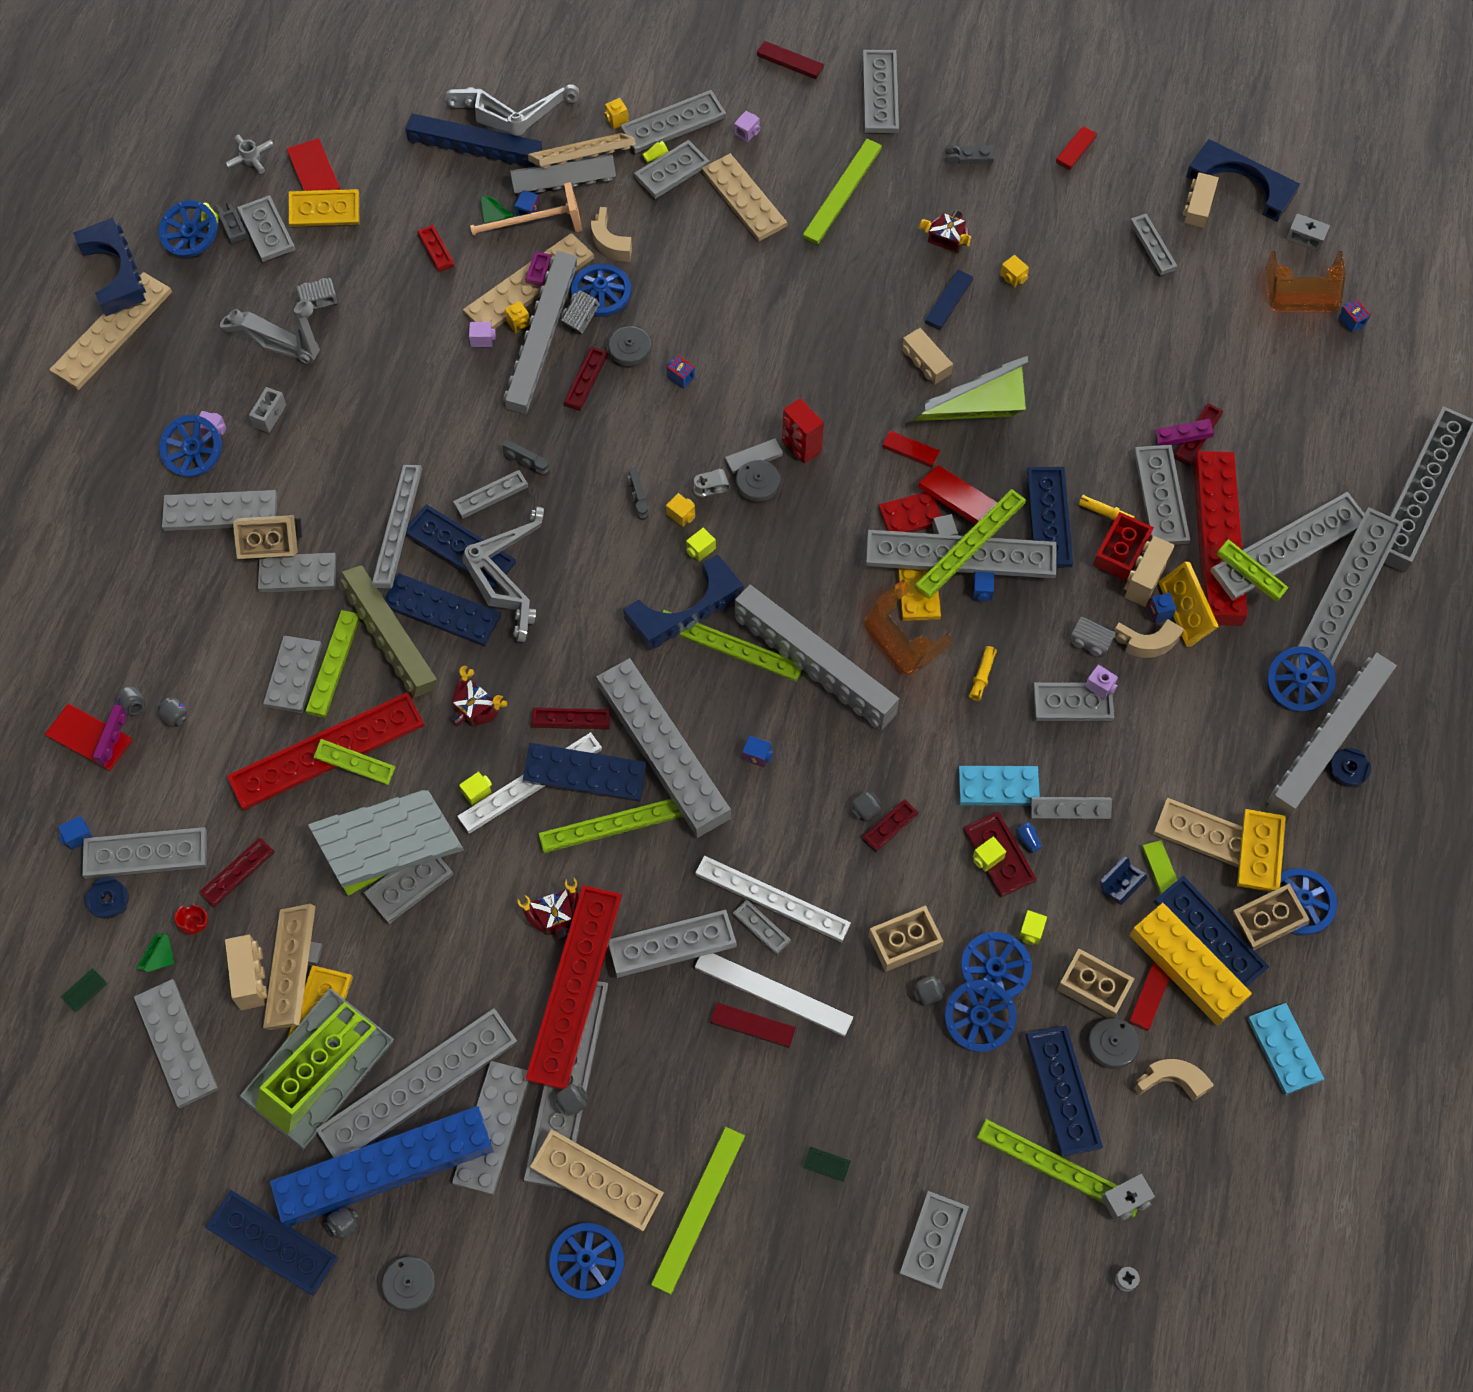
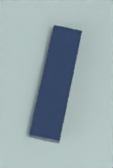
M957 270L926 317L925 323L941 330L973 281V276Z

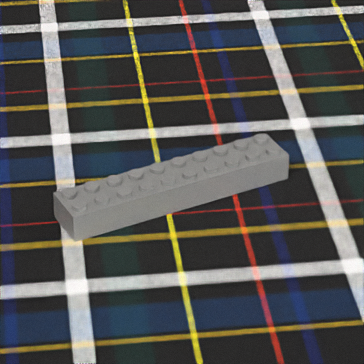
M1444 406L1442 407L1390 514V517L1404 524L1384 564L1404 573L1408 570L1473 432L1472 418Z
M749 585L735 599V618L739 624L746 625L755 636H760L769 647L777 649L780 655L786 659H793L796 668L804 670L813 681L821 683L827 692L834 693L843 704H848L852 707L857 715L865 717L874 728L878 727L882 731L897 715L899 698L752 585Z
M1378 653L1373 658L1368 657L1360 671L1353 678V681L1345 689L1343 695L1335 703L1330 713L1325 717L1320 727L1317 728L1310 741L1307 742L1300 755L1297 756L1290 769L1287 770L1280 783L1277 784L1266 801L1269 803L1266 808L1267 812L1286 816L1285 824L1386 683L1396 668V664Z
M629 658L596 676L598 688L670 798L676 804L695 836L698 838L730 820V807L631 659Z

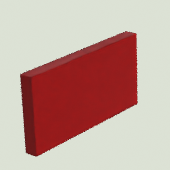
M319 138L286 148L304 191L341 190Z
M940 465L935 467L918 484L920 489L974 524H977L997 504L996 501Z
M68 703L47 730L45 736L97 764L93 755L106 723ZM120 731L119 741L113 747L112 758L108 760L106 767H101L111 771L132 743V737Z

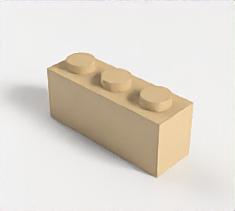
M1198 173L1197 179H1193L1190 188L1193 189V192H1189L1187 202L1190 204L1185 206L1183 215L1186 216L1184 223L1202 228L1205 227L1219 177Z
M921 328L903 338L902 351L913 360L914 365L924 372L925 377L931 380L934 385L952 374L953 363Z

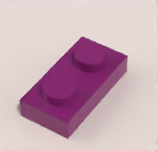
M535 251L525 278L526 283L537 286L544 285L545 275L549 271L550 261L553 257L552 254Z

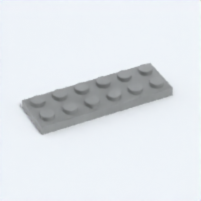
M863 50L865 133H899L896 50Z
M709 90L620 126L622 133L635 138L636 145L631 147L636 154L651 148L657 142L669 141L725 119L726 112L712 90Z
M1172 445L1135 447L1134 454L1147 523L1154 527L1150 539L1152 540L1156 536L1174 545L1189 544L1190 536Z
M276 490L164 495L162 528L164 531L234 528L233 521L237 518L276 516L277 492Z
M205 827L84 838L82 876L84 879L206 868L207 830Z
M726 910L610 939L609 949L617 978L737 947Z
M171 979L134 996L177 1107L182 1108L218 1091L219 1088L175 981Z
M494 1061L490 1062L477 1106L481 1110L494 1152L458 1165L452 1181L453 1185L494 1196L529 1084L525 1080L528 1070Z

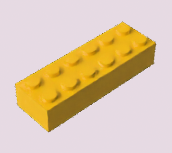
M1164 903L1160 904L1137 924L1129 935L1217 1027L1252 994Z

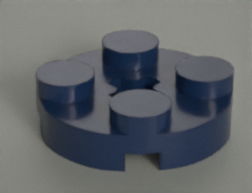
M1345 748L1342 751H1338L1330 762L1331 778L1347 787H1359L1368 779L1371 773L1370 761L1368 763L1365 758L1366 755L1354 748ZM1352 764V768H1354L1355 771H1349L1346 768V766Z
M100 879L93 884L94 886L91 890H88L86 905L97 918L109 919L125 912L129 900L128 891L116 879ZM106 894L112 897L109 902L102 901V899L106 898Z

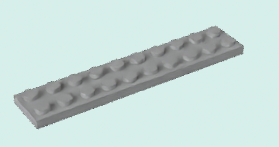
M1346 492L1242 551L1271 574L1277 576L1356 531L1365 513L1350 494ZM1225 561L1217 564L1210 570L1232 601L1256 588L1254 584Z
M1368 507L1298 647L1303 646L1316 649L1324 654L1333 666L1404 524L1403 522ZM1294 655L1290 662L1299 669V655ZM1305 655L1306 669L1310 668L1318 660ZM1323 665L1312 673L1315 676L1327 677Z
M868 530L866 566L931 570L964 536ZM990 538L957 572H990L995 575L1055 578L1056 542Z
M598 981L569 1081V1085H581L586 1093L608 990V983ZM544 1086L524 1182L565 1189L529 1168L551 1129L573 1142H577L583 1110L574 1116H569L566 1113L562 1114L556 1106V1103H558L557 1094L562 1090Z
M494 1008L315 1130L334 1158L369 1146L515 1046L518 1042Z

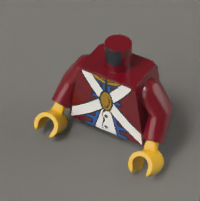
M954 211L952 215L943 213L940 218L937 217L932 221L921 220L919 229H924L926 233L929 231V243L959 253L961 244L968 247L970 245L971 236L969 229L965 227L966 221L962 219L963 214L960 211Z
M462 666L459 671L462 677H459L452 697V705L456 713L450 718V721L456 727L464 721L472 727L477 724L481 725L492 722L500 712V707L504 708L507 706V701L503 700L500 703L503 696L496 695L492 698L472 679L468 680V677L474 675V670L470 669L468 674H466L467 666Z
M574 878L575 883L573 886L567 885L566 879L565 886L567 889L530 902L529 897L524 895L526 898L525 904H521L517 898L516 902L520 907L524 908L523 913L528 923L540 932L545 931L547 935L556 933L558 941H565L568 936L567 928L571 926L579 899L578 890L575 889L577 887L576 878Z

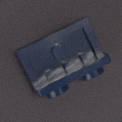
M1124 856L1108 874L1102 877L1100 881L1102 893L1122 905L1147 879V874L1131 865L1129 858Z

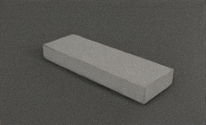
M772 439L727 456L725 461L732 475H734L747 462L753 460L768 462L783 456V452L777 440Z
M748 900L743 902L733 912V916L776 956L791 942L789 937Z

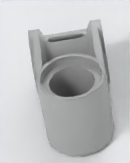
M723 469L699 474L694 478L693 493L700 498L724 493L730 488Z

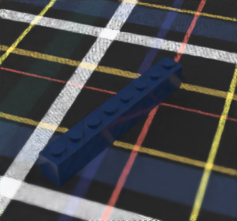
M413 113L405 128L407 140L521 164L527 167L538 166L529 161L528 154L543 151L542 142L539 140Z

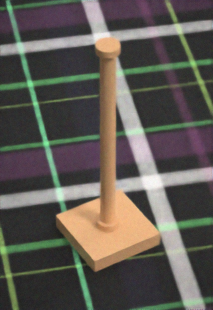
M571 182L564 183L568 202L565 206L478 226L470 225L472 235L562 213L571 215L576 232L582 231L578 205Z

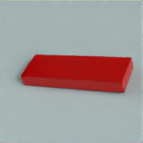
M1082 126L1056 158V163L1071 170L1096 139L1097 133Z
M434 225L417 231L438 272L455 266Z
M891 430L882 445L884 449L933 468L940 454L938 449Z

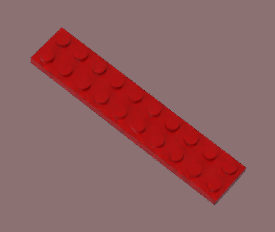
M406 692L227 775L241 808L245 811L337 768L334 765L314 758L321 739L364 755L424 727V723L410 695Z
M582 885L525 1078L526 1082L563 1090L569 1085L622 900V894Z

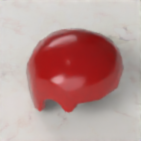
M192 904L191 907L187 908L181 906L174 915V921L182 933L194 935L206 928L208 915L204 908Z

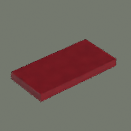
M1000 812L964 827L963 830L974 850L993 836L1006 850L1004 859L987 871L1001 898L1037 881Z

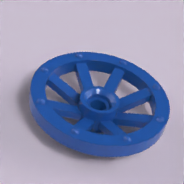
M195 200L182 201L172 206L164 214L159 225V238L162 245L171 254L183 258L197 256L204 252L212 244L217 233V220L214 213L204 203ZM186 209H196L192 221H190ZM203 211L208 218L198 224L201 212ZM181 212L184 220L182 224L173 220V217ZM169 224L179 229L180 232L167 234ZM209 225V230L207 234L200 232L202 229ZM182 238L175 247L168 241ZM196 239H204L200 244L196 246ZM190 241V249H182Z
M594 264L582 269L573 279L571 286L572 295L581 290L583 292L591 291L589 295L593 298L595 296L599 297L600 306L593 316L615 314L627 305L631 297V283L628 276L620 268L610 264ZM603 272L610 273L612 275L605 278L603 277ZM598 273L597 278H593L589 275ZM619 278L624 285L611 282ZM583 280L591 283L589 285L579 287L580 283ZM610 289L623 291L622 298L619 299ZM608 296L615 304L605 307L604 297Z
M198 415L181 416L172 421L163 431L159 444L160 456L167 468L180 476L197 477L210 471L220 458L222 451L221 435L215 425L204 417ZM194 423L192 437L187 433L183 426L184 424ZM202 424L209 429V432L199 440L200 426ZM177 428L185 439L183 442L170 438ZM213 437V448L203 447ZM168 444L181 447L182 450L169 455ZM200 454H211L210 458L204 463ZM187 455L181 468L172 462ZM195 457L199 467L188 470L193 458Z
M1303 646L1289 648L1280 653L1272 662L1267 676L1268 688L1273 698L1284 708L1295 712H1309L1321 707L1331 697L1336 682L1335 671L1328 658L1316 649ZM1299 655V669L1286 658ZM1305 655L1318 660L1310 668L1306 669ZM1280 663L1293 673L1275 675ZM1321 665H1323L1327 673V677L1312 675ZM1304 675L1306 680H1301L1299 676ZM1275 681H1292V684L1280 693ZM1311 682L1327 684L1323 696ZM1296 687L1299 688L1298 704L1285 698ZM1306 687L1317 699L1315 702L1304 704Z
M1294 868L1281 873L1280 884L1282 882L1286 885L1290 883L1303 909L1308 912L1314 924L1308 927L1303 926L1291 933L1308 936L1323 931L1332 922L1337 911V899L1332 886L1320 874L1308 869ZM1301 877L1302 888L1300 889L1290 878ZM1309 880L1315 882L1320 887L1309 891ZM1325 893L1328 904L1314 899V897ZM1313 906L1327 912L1323 921L1320 922Z
M1001 932L984 933L974 938L967 945L961 959V973L965 983L974 980L971 974H986L983 980L991 981L994 979L996 984L1004 988L1001 978H1004L1016 984L1014 988L1007 991L1011 998L1016 997L1025 989L1031 976L1032 963L1024 945L1013 936ZM994 941L1008 944L1000 957H996ZM988 942L989 960L976 949L979 945ZM1014 948L1020 955L1021 960L1005 963L1006 958ZM971 954L985 967H969ZM996 967L999 971H993L992 968ZM1024 967L1022 979L1006 972L1014 968ZM984 987L973 988L974 993L984 999L987 990ZM993 992L990 1001H1004V999L997 992Z
M973 980L962 984L951 994L946 1005L945 1021L950 1034L960 1045L973 1051H990L1000 1047L1010 1038L1016 1025V1008L1011 996L1000 985L988 980ZM973 988H988L981 1005L978 1003ZM967 991L973 1008L956 1001ZM994 991L1005 1001L987 1008ZM953 1008L968 1013L970 1016L954 1023ZM1008 1008V1023L991 1016L995 1012ZM982 1011L984 1017L978 1019L976 1016L977 1012ZM973 1022L968 1040H966L956 1029ZM989 1022L1005 1029L996 1040L987 1024ZM979 1026H982L989 1043H974Z
M594 1223L577 1224L565 1230L555 1241L550 1253V1271L557 1286L567 1295L581 1300L596 1299L610 1292L618 1283L624 1268L623 1250L617 1237L607 1228ZM587 1232L585 1248L582 1249L573 1236ZM594 1233L602 1235L607 1239V1241L594 1250L591 1249ZM566 1241L576 1251V1255L559 1254ZM613 1246L616 1261L597 1257ZM585 1256L590 1257V1261L587 1263L582 1261ZM558 1262H576L561 1277L558 1270ZM597 1265L615 1268L608 1281L596 1267ZM581 1270L580 1290H577L566 1282ZM588 1272H592L601 1287L586 1291Z

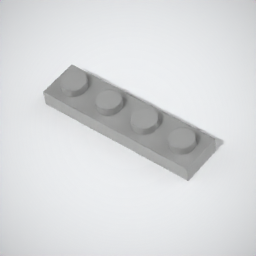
M1147 213L1131 218L1130 224L1160 276L1176 271L1177 264Z
M517 470L453 501L461 518L464 519L528 488V483L520 470Z
M1031 797V818L1111 819V797Z

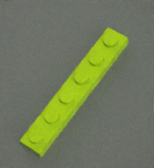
M344 610L340 612L306 708V713L309 715L323 718L327 716L360 621L357 613Z

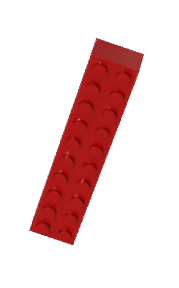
M1197 451L1193 461L1202 590L1218 625L1243 626L1248 616L1246 594L1232 601L1210 571L1214 566L1224 561L1216 553L1228 539L1242 550L1235 453Z

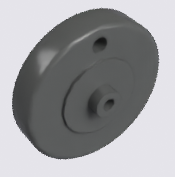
M628 326L620 328L609 338V354L620 365H639L651 353L650 337L644 330L637 327Z
M753 460L745 463L738 470L736 486L739 493L750 501H767L774 497L780 488V474L773 464L763 460Z
M1106 1018L1099 1021L1092 1028L1088 1037V1049L1093 1059L1100 1065L1110 1069H1119L1129 1065L1136 1057L1139 1050V1038L1135 1029L1126 1021L1118 1018Z
M403 1257L394 1261L387 1268L382 1279V1291L386 1301L393 1308L403 1312H412L424 1307L431 1300L436 1287L432 1268L424 1260L417 1257Z

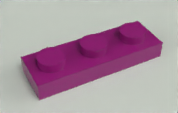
M1210 419L1155 429L1158 446L1174 445L1214 437Z
M114 705L97 745L93 758L98 765L106 767L108 760L112 758L113 747L119 741L120 730L127 721V714L122 706Z

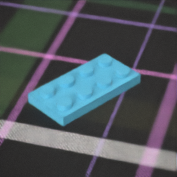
M959 766L960 805L1031 806V797H1040L1038 766Z
M1287 1003L1248 1017L1247 1020L1284 1095L1324 1080Z

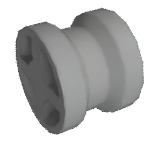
M1131 1267L1122 1268L1115 1277L1116 1286L1123 1292L1132 1291L1140 1281L1138 1272Z

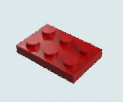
M926 492L879 504L878 507L887 531L914 533L932 528L933 519L942 516L935 498Z

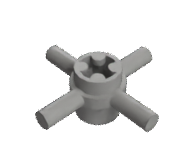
M236 135L234 139L239 145V156L226 162L227 168L230 169L243 162L246 166H254L259 174H263L265 169L259 162L260 153L273 147V142L269 140L256 147L255 142L252 140H243L240 135Z

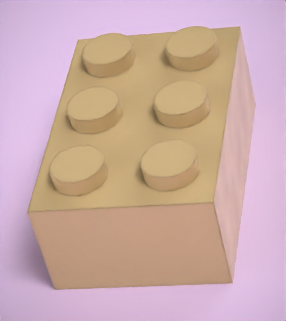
M294 515L237 518L233 521L237 559L294 556L298 553Z
M1156 536L1152 538L1151 542H1146L1142 555L1137 559L1135 568L1127 579L1124 588L1127 592L1124 598L1144 607L1147 605L1168 564L1175 546L1174 544Z
M1290 883L1233 910V915L1253 950L1309 924L1310 921Z
M926 906L874 926L869 930L870 941L885 972L941 950L943 945L941 935Z
M250 934L225 939L233 1001L240 1010L265 1006V998L268 997L266 986H263L262 980L265 979V970L260 964V960L263 959L262 948L258 947L257 940L254 941Z
M1078 949L1057 991L1107 1018H1114L1135 978Z

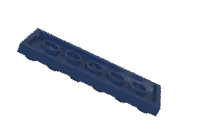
M1028 467L1027 481L1032 540L1056 542V567H1072L1073 555L1064 467Z
M427 504L410 522L406 531L407 537L471 576L462 561L464 551L467 546L484 541V539ZM503 551L490 558L505 575L516 564V559ZM480 568L494 590L498 583L484 568Z
M398 573L392 588L389 589L384 598L393 612L484 647L501 618V612L400 573Z
M529 743L523 782L640 802L647 762Z
M1184 875L1153 901L1157 906L1164 903L1245 987H1248L1269 968L1266 962Z
M1067 1026L1027 1033L1025 1037L1060 1156L1066 1157L1102 1149L1103 1145Z
M230 1190L205 1227L313 1297L339 1259L338 1256L293 1228H286L279 1219Z

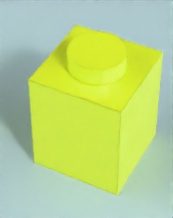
M702 528L686 540V551L690 557H695L700 562L716 549V539Z
M479 771L459 785L461 793L472 807L492 794L490 788L492 783L486 775L483 777Z
M993 836L975 849L973 861L978 868H982L987 872L1004 859L1006 850Z
M1028 910L1018 939H1021L1028 945H1038L1047 916Z

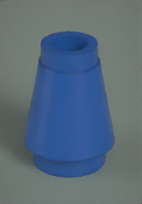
M1028 822L1016 829V836L1031 853L1042 848L1034 825L1031 826Z

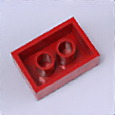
M799 398L783 409L782 442L786 447L792 449L797 459L807 463L822 452L824 422Z
M1119 512L1096 554L1093 566L1127 582L1137 559L1143 552L1146 542L1151 537L1154 527Z

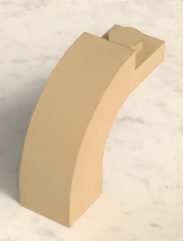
M600 207L595 221H591L592 239L596 248L610 259L630 262L632 252L631 237L611 234L607 230V207Z
M1167 619L1158 632L1151 635H1143L1118 623L1114 630L1116 633L1114 638L1119 643L1127 645L1126 653L1137 657L1151 658L1170 651L1180 639L1184 628Z
M1165 1059L1149 1065L1146 1069L1147 1073L1136 1080L1138 1084L1134 1090L1138 1095H1141L1158 1083L1173 1082L1182 1087L1190 1099L1195 1101L1210 1091L1214 1085L1206 1074L1193 1064L1177 1059Z

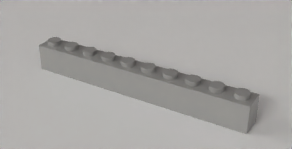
M557 251L555 257L551 258L550 272L547 271L545 275L546 284L541 287L540 301L537 300L535 304V316H531L530 330H527L525 333V345H521L519 351L520 359L519 361L516 360L514 365L515 374L510 376L508 384L510 388L504 394L503 401L506 403V409L523 414L528 412L577 268L576 255Z

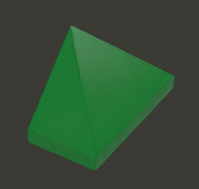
M482 196L481 203L484 223L515 217L494 197Z
M162 933L154 935L136 970L149 972L174 964L168 935Z

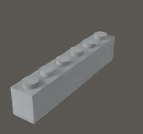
M612 154L583 158L578 161L570 160L565 164L553 163L548 168L534 166L510 170L513 191L518 193V195L523 190L527 192L535 190V193H538L552 187V190L561 189L564 183L571 182L572 187L578 186L579 182L592 184L596 183L595 180L597 179L610 181L613 180L612 177L616 176Z

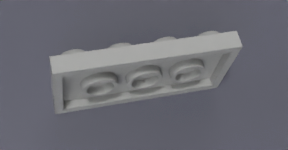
M687 140L638 170L634 175L639 183L656 199L700 172L703 167L709 165V160Z
M270 195L237 207L262 262L295 250V246Z
M335 553L295 554L294 556L263 557L259 559V592L335 589Z
M283 636L263 703L265 707L303 713L322 648L321 641Z
M1034 683L1035 721H1113V695L1108 694L1103 699L1085 687L1086 683Z
M441 858L389 873L366 890L364 895L386 922L390 924L454 874Z
M928 1191L899 1275L941 1291L969 1206Z

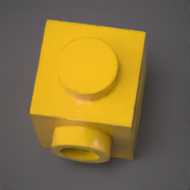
M620 98L605 104V119L613 129L628 122V109Z
M1013 255L1002 264L1000 275L1015 288L1028 279L1029 267L1016 255Z
M520 301L504 308L506 321L515 333L529 327V313Z
M678 493L666 504V515L684 527L695 518V505L690 499H685Z

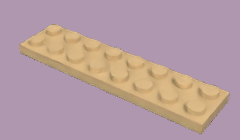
M572 233L544 252L552 254L553 257H555L557 251L576 255V271L594 259V254ZM531 262L464 308V314L472 322H491L492 329H496L506 322L504 308L518 301L524 307H527L541 297L540 290L542 286L528 284L525 280Z
M143 272L140 275L142 280L139 283H143L146 289V293H144L146 301L109 316H105L103 313L49 369L51 374L79 390L172 293L171 288Z

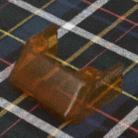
M1338 251L1333 265L1327 271V277H1293V272L1288 266L1277 265L1276 252H1271L1265 271L1270 305L1274 310L1336 311L1340 308L1346 275L1342 251Z
M903 579L878 598L865 618L864 624L866 630L901 673L911 676L950 648L953 643L949 633H946L933 644L924 636H919L910 641L889 616L896 608V602L909 593L907 583Z

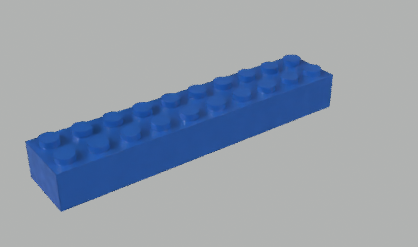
M479 1106L280 1177L270 1181L281 1223L288 1228L340 1207L348 1206L490 1154L494 1150Z

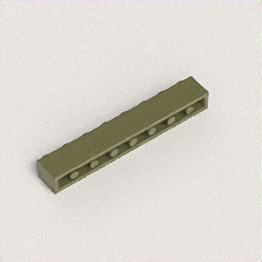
M363 566L342 571L339 580L340 589L346 593L350 604L357 610L359 618L365 622L368 632L376 639L377 646L385 653L386 660L394 667L395 673L403 681L405 689L411 693L413 698L434 691L437 681L436 677L379 590L373 588L372 580Z

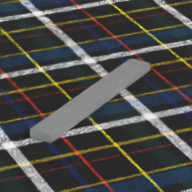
M403 465L372 581L373 588H392L422 473L421 465Z

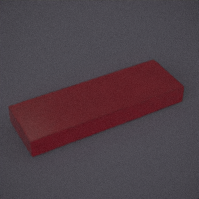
M904 799L862 837V840L877 853L908 825L919 812Z

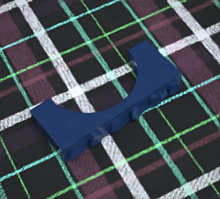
M1210 139L1206 141L1194 158L1186 175L1191 180L1197 179L1198 173L1212 176L1223 172H1233L1249 177L1260 186L1265 195L1266 205L1262 215L1276 222L1279 221L1300 186V183Z
M113 217L73 233L77 245L84 256L94 253H107L121 259V266L114 280L102 290L95 292L105 316L146 301L144 296L146 289L143 283H139L142 280L138 270H134L137 269L136 263L133 258L130 259L133 255L130 248L126 247L128 242L125 236L121 235L124 233L120 223L116 224Z
M719 555L702 563V574L707 580L708 589L703 599L694 607L677 613H663L647 607L640 600H637L623 608L624 620L649 651L660 647L670 638L677 637L682 631L691 629L701 620L708 619L713 613L725 609L727 605L735 602V599L744 591L742 582Z

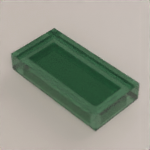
M92 968L65 992L61 998L76 1013L108 983Z
M810 1146L803 1168L844 1182L851 1160Z

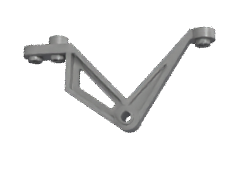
M567 85L518 113L485 91L473 87L448 90L444 101L451 108H475L476 121L478 123L507 131L514 136H521L527 128L562 100L568 103L576 102L579 99L580 92L577 86Z
M308 299L298 302L293 310L296 336L251 312H240L238 309L231 311L220 323V327L225 332L244 330L263 349L298 358L306 364L313 363L320 351L307 320V317L313 312V304Z
M535 507L534 510H531L530 521H533L532 523L476 544H471L466 547L462 557L464 565H466L488 606L516 610L515 620L518 621L517 626L514 627L513 637H516L518 642H525L528 624H534L536 609L529 608L530 600L490 558L539 529L544 514V508ZM480 568H484L509 596L495 594Z

